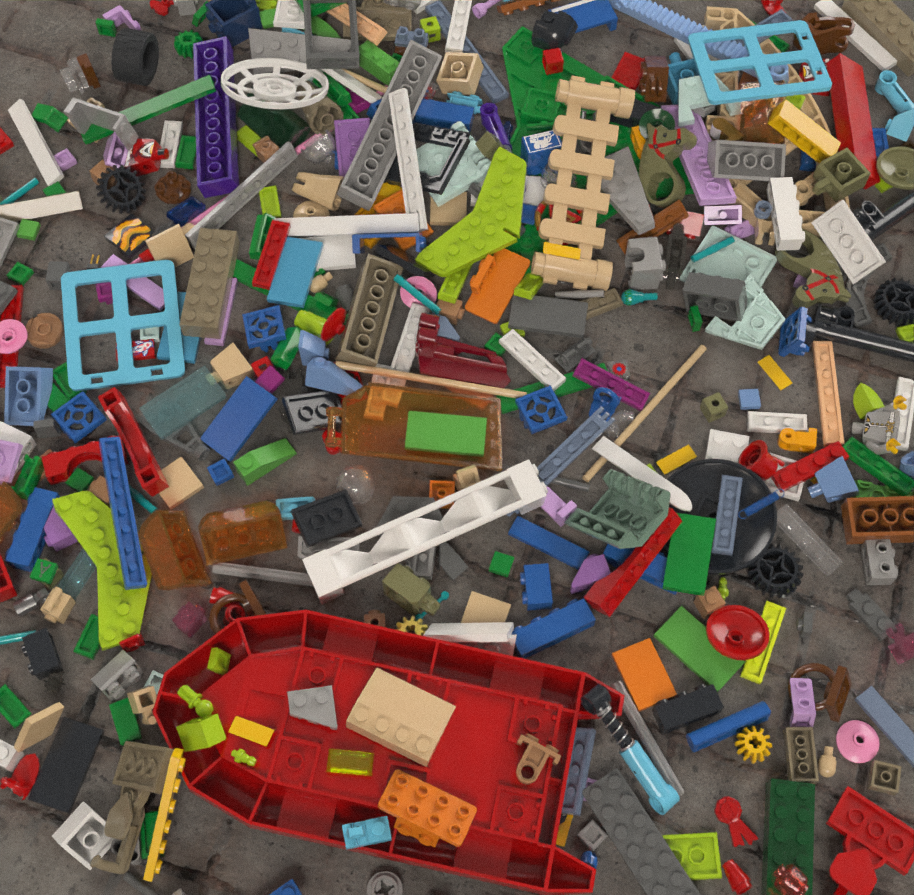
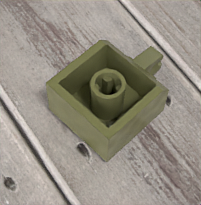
M845 148L823 160L817 166L813 175L817 183L812 191L816 195L827 192L835 202H838L865 187L871 173L848 148Z
M397 563L382 580L384 595L411 615H417L424 611L434 616L441 605L431 595L430 583L425 578H418L414 575L413 570L407 565L402 566Z

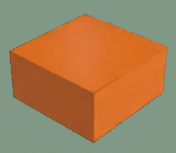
M430 480L429 497L434 498L435 501L455 493V481ZM452 502V503H450V504H447V505H445V506H443V507H440V508H441V509H450V508L452 507V505L454 504V502Z

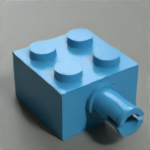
M674 52L669 56L671 64H668L667 92L672 104L678 105L679 79L698 76L699 73L694 59L682 61L680 54Z

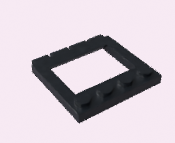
M414 123L415 141L453 148L439 176L435 175L433 177L427 173L420 172L422 191L442 195L470 143L469 132ZM396 154L383 183L387 182L402 186Z

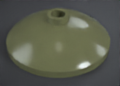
M892 147L883 151L876 162L879 176L892 187L904 190L914 189V149Z

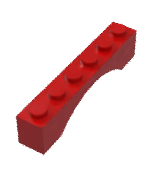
M115 387L98 396L104 411L128 450L134 465L135 474L142 488L152 497L167 489L169 485L125 397Z
M669 508L667 517L643 546L636 547L621 566L594 583L584 596V599L594 610L609 617L613 614L682 523L677 513L672 508Z

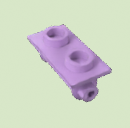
M745 219L742 220V224H728L725 227L726 232L740 239L755 234L754 227L749 224V220Z

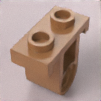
M528 733L526 736L521 734L517 741L519 746H521L522 742L528 745L516 770L518 781L526 785L536 781L548 757L554 759L552 763L554 765H557L561 758V755L558 754V749L549 744L546 747L538 743L539 739ZM525 766L531 767L534 771L533 777L529 779L524 778L521 774V769Z

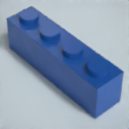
M422 99L412 120V125L414 123H421L450 129L453 124L461 121L470 134L474 120V107L432 99Z
M35 487L33 493L29 495L28 506L21 514V523L18 530H15L12 545L5 554V561L11 568L31 572L37 558L40 559L46 544L44 536L47 534L44 526L53 508L52 499L60 497L57 492Z
M607 544L603 554L608 564L618 568L626 561L636 547L619 549ZM659 552L640 579L663 589L667 564L666 556ZM665 590L674 595L677 593L676 591Z
M583 598L579 601L574 599L562 609L555 608L548 613L549 615L543 618L541 616L534 618L527 626L523 627L520 625L515 627L511 635H517L514 650L518 657L526 659L593 627L596 619L585 599Z

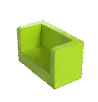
M218 714L195 718L176 727L185 752L209 748L226 739Z

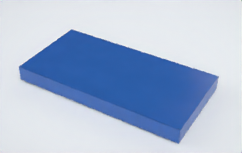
M246 376L200 439L231 462L272 408L277 398Z

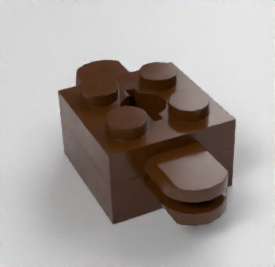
M644 56V62L640 64V73H642V79H639L640 95L643 96L645 102H666L669 73L666 57Z

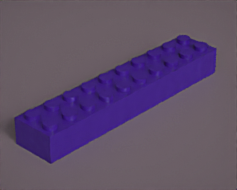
M226 36L193 43L194 81L210 75L216 92L195 100L197 186L204 198L231 193L239 186L236 103L221 87L223 71L234 64L233 48ZM234 75L228 79V82L235 84ZM227 86L230 90L235 92L234 88Z

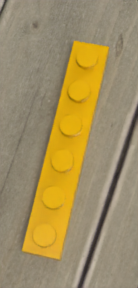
M175 748L170 757L143 880L152 882L155 874H160L163 861L159 860L160 854H164L167 846V840H164L165 833H169L172 820L168 818L169 814L174 812L177 801L173 799L174 792L178 793L181 779L177 778L179 772H183L186 759L182 758L183 749Z

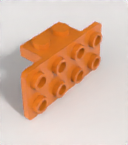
M505 248L494 253L493 256L488 254L485 259L481 260L478 273L473 275L470 280L472 294L465 305V310L493 324H497L513 297L514 289L528 270L530 260Z
M401 770L394 771L378 803L380 810L397 817L394 828L398 829L401 834L405 836L410 835L418 839L423 845L434 848L439 838L460 847L477 812V808L474 805Z

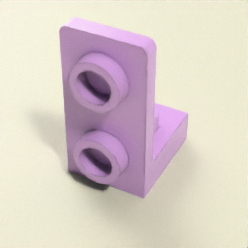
M120 5L103 14L105 20L114 21L115 27L125 23L130 29L141 30L139 23L136 20L133 21L128 10H124Z
M546 487L548 493H546L547 496L543 506L540 507L562 527L567 518L577 509V505L572 500L566 504L549 487Z
M791 678L790 690L793 710L790 726L813 727L816 710L812 680L808 678Z

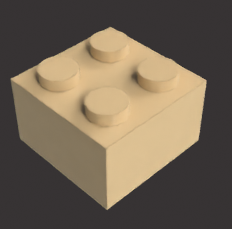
M445 53L436 80L442 94L456 91L463 95H475L484 68L478 53Z

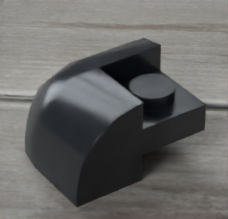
M545 10L540 21L536 20L532 32V45L544 50L567 46L571 42L578 25L570 15L559 10L557 14Z

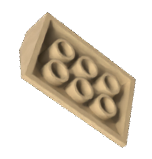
M376 668L347 718L346 727L427 767L456 706Z

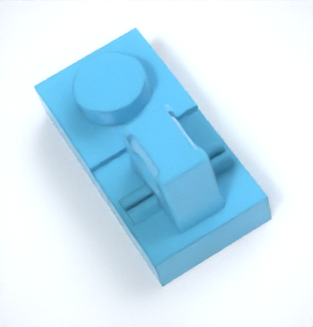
M312 496L276 499L274 518L277 521L293 520L291 510L313 502L315 498Z
M387 816L342 825L346 850L387 842L392 839Z

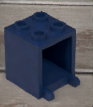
M212 0L205 4L207 11L205 15L209 20L208 27L213 34L215 33L217 38L226 36L232 47L249 39L248 28L263 30L256 0Z

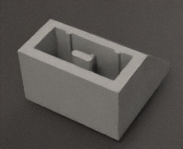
M122 650L90 680L113 702L115 699L121 698L125 693V689L131 684L137 683L144 672L136 661Z

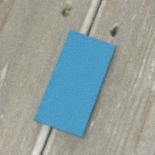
M287 237L267 296L269 303L304 308L324 246L323 242Z
M177 292L180 319L186 292ZM164 326L157 358L170 361L167 327ZM182 333L185 363L195 364L201 337L183 336Z

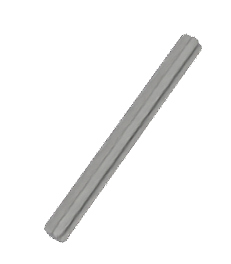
M217 561L214 562L212 567L214 574L313 587L307 573Z
M621 681L612 684L611 688L625 695L623 710L660 775L667 784L677 791L679 797L682 796L684 790L624 685Z

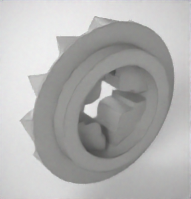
M382 871L376 873L367 885V895H384L383 893L375 894L382 889L381 881H383L386 887L394 886V888L388 891L389 895L403 894L402 883L392 872Z

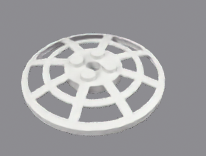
M255 58L240 61L226 68L221 75V87L228 96L241 103L260 108L294 109L309 106L323 99L329 89L328 79L320 70L307 69L306 63L282 58ZM273 67V73L252 75L247 69ZM280 68L293 69L306 74L301 78H297L291 75L280 74ZM238 72H241L246 77L238 85L228 82V79ZM314 77L320 82L322 88L312 90L306 81ZM249 82L254 84L253 89L244 86ZM301 85L306 91L296 92V87ZM227 86L237 89L238 94L230 90ZM244 92L253 93L254 97H247ZM320 93L317 96L311 98L313 94ZM296 96H305L300 101L294 99Z

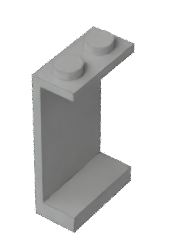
M74 97L64 110L66 116L81 134L85 135L91 124L109 129L116 133L129 151L139 137L126 116Z

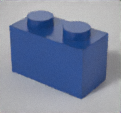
M548 563L524 565L523 572H520V584H524L525 592H522V603L526 604L527 611L552 609L553 600Z

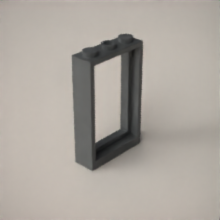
M303 0L307 69L359 68L356 0ZM310 3H348L351 52L313 53Z

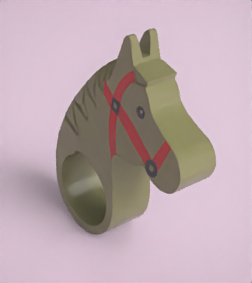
M648 123V138L641 155L639 178L647 200L655 206L665 209L678 200L682 201L686 191L685 182L674 167L673 161L682 154L683 150L694 148L697 144V138L695 134L686 128L668 130L663 125L654 127ZM664 178H673L674 187L671 194L666 199L658 201L656 192L659 182L661 183Z
M802 229L805 232V241L802 244L807 248L809 254L806 257L796 258L789 255L785 250L777 251L776 248L775 255L778 262L783 267L807 279L805 285L798 287L793 296L792 303L795 307L808 308L818 302L830 303L832 305L837 300L849 301L848 298H851V294L844 288L842 273L833 254L814 234Z

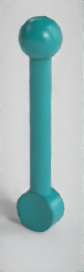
M443 591L437 601L440 603L442 600H447L449 593ZM423 611L421 614H417L415 620L417 621L420 618L423 620L427 613Z

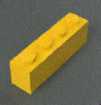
M784 100L774 108L768 121L770 126L819 164L836 154L841 142L788 100Z

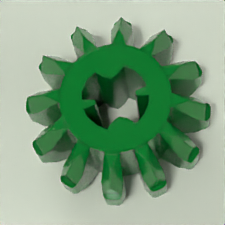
M185 29L184 33L179 32V35L175 36L174 48L179 56H183L184 59L187 57L192 59L194 56L193 43L202 42L203 39L193 29L189 32Z

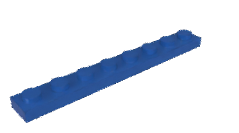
M120 437L100 438L99 447L125 590L146 588L147 580Z

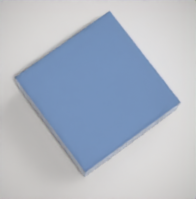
M758 389L738 391L740 410L760 409L761 403Z

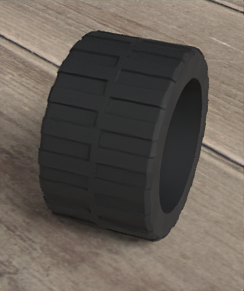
M122 28L118 32L111 55L112 71L116 80L147 86L152 82L159 58L158 40L153 33L130 28Z

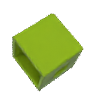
M436 16L420 19V29H424V32L428 33L429 43L441 40L440 26ZM435 34V37L429 38V35Z

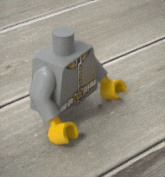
M898 395L892 403L866 413L865 423L853 422L852 434H862L863 444L876 455L886 453L897 454L896 446L901 445L897 441L900 425V411L898 410H905L907 408V405L903 403L907 399Z

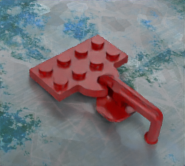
M847 786L825 823L845 836L843 853L835 856L829 868L830 877L838 884L833 895H846L848 891L854 895H870L877 882L875 870L881 868L884 863L903 876L908 873L914 862V829Z

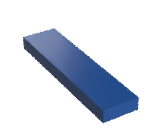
M517 516L508 532V535L577 570L580 569L583 561L589 555V551Z

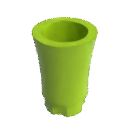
M300 310L294 320V325L321 338V331L327 319L310 311ZM333 339L327 341L326 345L330 344Z

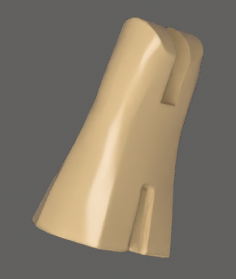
M298 172L296 179L305 183V185L294 183L292 191L331 211H336L339 209L342 199L337 195V192L345 177Z

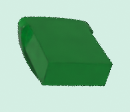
M208 1L193 15L192 24L198 27L207 18L205 12H207L205 4Z

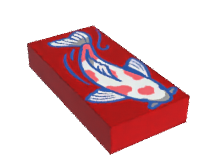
M154 339L132 341L133 361L156 359ZM116 343V360H117V362H118L117 343Z

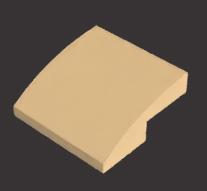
M179 224L145 240L155 261L171 260L174 266L177 267L194 258Z
M472 591L461 623L506 622L511 604Z

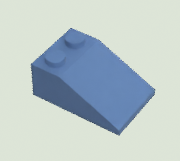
M6 366L4 423L8 425L33 426V421L44 420L52 391L53 368Z

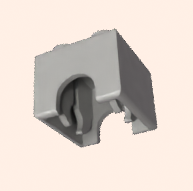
M657 237L628 240L624 260L626 268L632 267L631 280L628 281L629 289H657L660 281H663V271L666 270L665 260H661L663 247L662 244L658 243Z

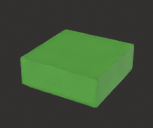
M22 219L16 236L35 241L41 225L36 221Z

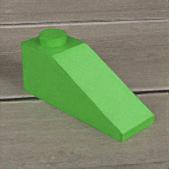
M285 438L252 450L233 463L237 473L248 486L297 453Z

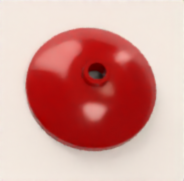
M724 606L714 611L706 624V635L712 647L720 654L731 659H753L762 654L769 643V628L764 619L755 611L744 606Z

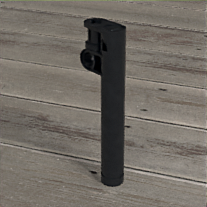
M914 191L883 212H880L872 202L864 201L852 213L873 241L914 213Z
M818 302L812 322L816 329L815 337L914 363V343L853 328L855 312L851 307L829 308L822 306V303Z

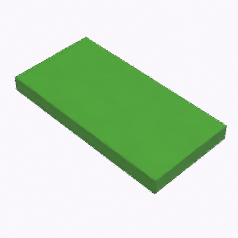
M409 411L405 450L484 457L487 418Z
M682 606L654 634V637L708 686L714 684L717 693L745 663L744 660L731 659L717 652L707 638L706 627Z

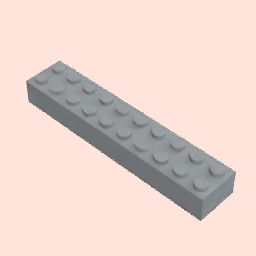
M410 40L337 192L338 196L370 211L397 154L388 93L401 88L407 89L411 118L413 120L440 63L441 55Z

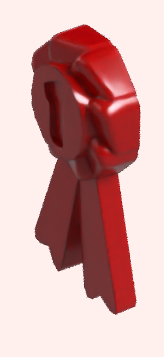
M729 796L717 800L714 813L720 822L728 824L733 847L738 845L744 846L742 836L749 845H752L753 840H758V837L740 819L742 809L738 800Z

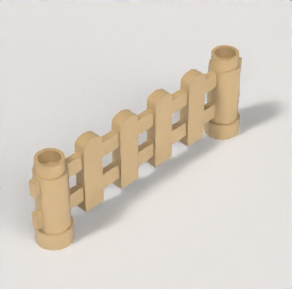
M573 75L569 81L562 79L558 81L555 101L567 105L566 116L558 115L553 124L554 134L562 136L561 150L554 149L548 158L549 168L557 170L558 173L556 184H548L543 193L544 202L553 205L551 219L545 218L540 223L538 234L540 238L548 240V243L578 245L581 252L580 260L535 252L532 259L531 274L540 275L543 278L542 283L556 285L558 280L573 283V288L587 290L588 286H591V289L607 291L609 288L613 263L596 259V261L591 260L593 248L600 250L603 248L606 229L596 227L597 213L606 215L609 208L610 194L600 193L602 179L611 180L615 160L605 158L606 145L615 146L617 144L619 126L609 124L610 114H613L614 117L630 118L635 100V90L614 88V83L601 81L600 85L587 83L585 78ZM581 108L596 111L595 121L580 119ZM577 139L592 142L590 155L575 153ZM572 173L587 176L586 190L570 187ZM567 208L583 211L581 225L566 222Z

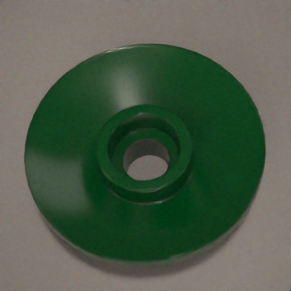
M663 109L647 111L639 122V131L645 140L648 138V123L654 127L663 125L668 130H675L673 116Z

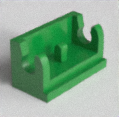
M25 454L24 466L15 486H11L9 491L13 497L28 500L29 495L33 493L34 488L38 485L44 471V466L39 456H34V459H31L28 454Z

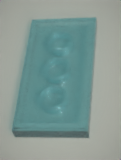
M203 366L139 409L159 438L163 440L227 398V396L206 366Z

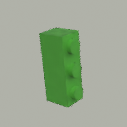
M365 41L359 46V66L389 86L400 62L370 41Z

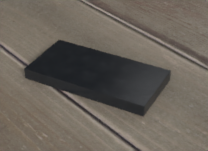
M64 717L28 800L70 814L105 731Z

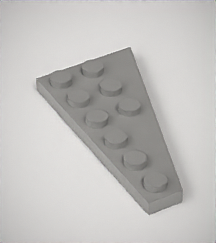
M248 28L252 59L282 58L306 63L304 34ZM312 35L313 53L351 52V40ZM273 67L253 68L254 75L273 73ZM280 68V73L295 71L293 69Z
M629 147L606 156L605 158L615 160L613 177L611 180L602 179L600 193L610 194L609 203L638 235L654 229L655 222Z

